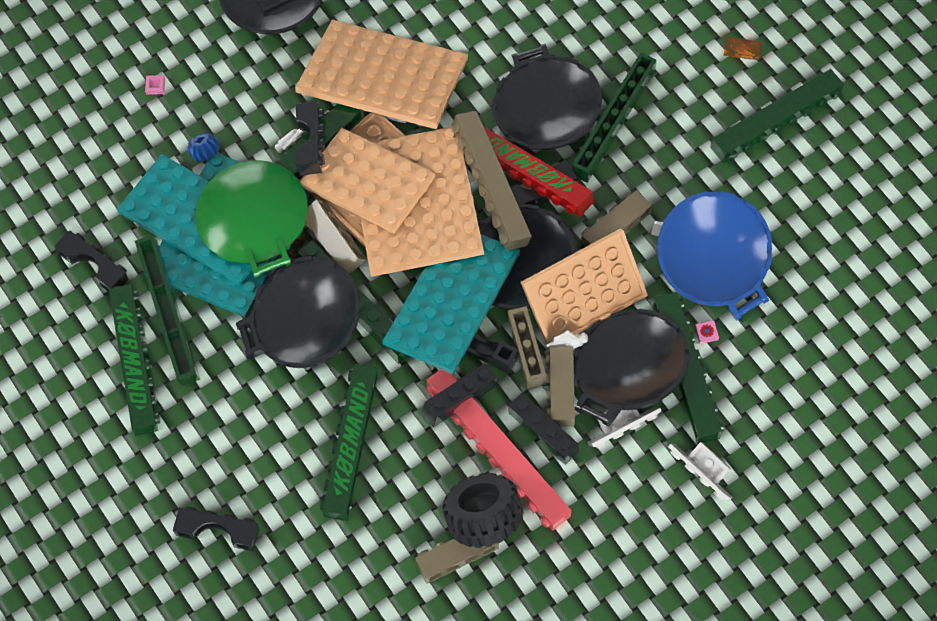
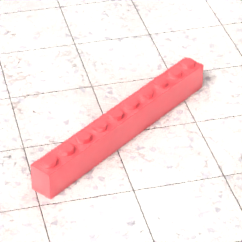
M440 369L426 380V390L433 397L455 383L457 379L452 374ZM473 398L466 400L451 414L452 421L464 429L463 432L469 440H474L476 448L482 455L484 453L487 455L491 466L494 469L498 468L502 473L501 475L514 483L519 497H523L527 501L526 505L532 513L536 512L540 516L539 520L545 528L549 527L553 531L571 517L572 510Z

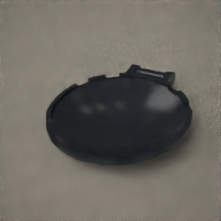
M545 43L540 45L541 47L530 51L511 54L515 67L511 69L512 72L505 78L503 77L499 82L492 104L495 122L503 135L513 143L532 150L558 149L579 140L595 124L602 106L601 88L593 72L573 58H561L550 55Z
M518 204L532 237L527 246L516 248L520 250V254L492 306L507 310L526 306L527 309L531 308L521 282L576 253L573 236L561 218L550 210L541 209L536 205ZM489 216L484 221L481 220L478 223L480 234L500 242L498 230L492 223V216Z
M312 256L291 260V265L280 266L269 274V278L263 286L260 285L254 297L255 303L251 316L236 322V327L241 333L246 350L244 352L246 359H252L265 353L270 359L286 367H313L333 358L352 338L360 317L361 303L359 291L350 274L336 262L326 258H313ZM251 327L253 337L256 343V346L254 347L252 346L250 336L247 328Z
M646 309L629 312L626 310L618 311L602 321L598 320L585 332L588 336V342L575 348L573 355L574 376L583 392V395L575 405V411L588 414L609 427L621 410L645 408L671 394L681 383L689 364L688 343L679 326L667 316ZM592 401L609 410L604 414L589 407L588 404Z

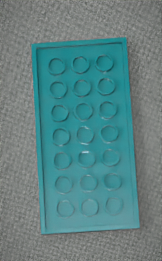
M161 154L117 208L118 213L240 286L252 270L251 265L239 262L232 263L220 258L207 248L197 230L195 220L196 206L201 192L209 181Z
M480 234L484 255L426 266L383 339V345L450 374H454L516 262L520 250L512 249L506 251L504 244H501V242Z

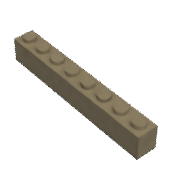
M477 111L457 114L452 123V131L457 135L459 147L463 149L465 161L470 166L472 177L479 186V193L485 200L486 210L492 216V223L498 230L501 244H504L506 251L527 246L532 236Z

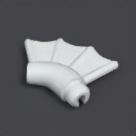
M300 129L291 130L278 141L275 149L278 153L286 151L306 131Z
M566 330L563 334L555 336L551 343L546 344L548 349L545 351V354H549L550 347H573L574 350L582 346L583 343H587L588 336L585 333L573 334Z

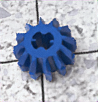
M203 133L192 138V141L188 142L187 147L189 155L196 162H204L211 157H215L220 148L217 138L212 133Z

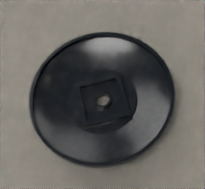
M219 0L226 16L237 26L253 33L271 35L291 31L306 23L316 13L322 0Z

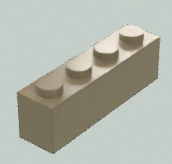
M637 190L632 194H627L623 202L619 205H614L607 215L600 216L591 228L587 227L582 232L581 244L587 247L618 229H622L625 234L651 214L652 204Z
M315 200L308 207L305 225L311 228L314 238L323 245L326 255L348 273H352L366 260V257L326 201Z
M527 306L509 310L508 323L515 348L518 349V358L526 387L530 389L546 385V372Z
M550 347L549 354H546V365H550V372H546V383H550V390H546V402H550V408H547V415L560 427H574L573 347Z
M455 539L448 542L442 541L436 545V548L430 551L426 549L418 553L415 561L425 583L428 584L498 550L499 544L494 543L490 547L482 546V548H475L474 546L468 547L460 544Z

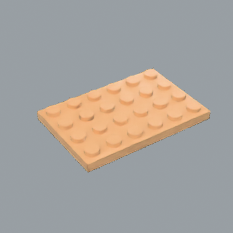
M341 128L322 153L325 158V165H322V173L305 175L300 183L303 188L394 234L432 183L435 173Z
M622 229L616 230L521 282L546 344L551 343L555 336L563 334L566 330L573 334L581 333L598 320L602 321L610 317L612 313L621 311L648 296Z

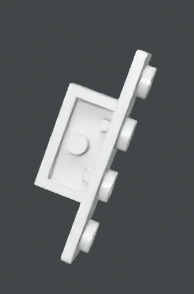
M653 407L640 415L637 409L621 410L609 427L598 420L604 434L587 443L591 447L600 448L607 444V440L623 436L624 431L640 427L641 422L657 418V414L662 412L661 408Z
M700 442L689 456L674 443L668 446L672 450L670 453L678 460L681 458L686 463L685 467L694 474L696 472L701 477L699 480L705 486H711L715 490L714 494L720 500L730 501L733 498L719 485L731 468L703 442Z

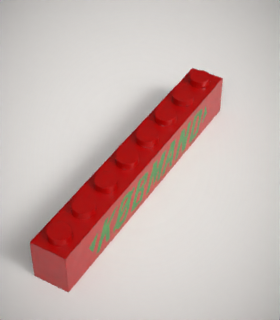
M484 127L502 170L512 179L519 180L525 187L534 189L540 196L547 197L555 205L562 206L568 213L575 214L578 217H581L594 203L591 190Z

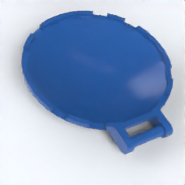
M702 192L683 200L668 214L658 236L657 254L662 273L675 291L686 299L701 305H726L736 321L751 309L769 301L760 284L763 282L771 265L773 255L772 237L765 219L751 203L728 192ZM754 292L757 293L758 297L738 309L735 307L734 304Z

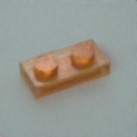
M726 37L724 56L760 60L762 41Z

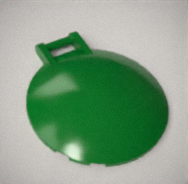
M244 161L225 168L205 186L196 206V226L202 241L210 251L232 263L250 264L253 274L257 278L262 273L280 266L291 265L287 250L294 240L299 238L304 229L306 215L308 214V202L301 183L288 169L269 161ZM282 256V258H280V259H277V260H275V261H272V262H270V263L264 264V265L259 266V267L257 266L258 264H261V263H264V262L269 261V260H271V259H274V258H276V257Z

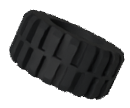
M480 473L478 476L472 475L466 480L459 481L458 485H454L450 489V493H447L442 506L451 536L460 544L468 547L474 546L475 548H482V546L490 547L494 543L499 544L503 542V539L511 537L513 531L516 532L519 528L524 513L514 483L500 474L497 476L495 473L487 475Z

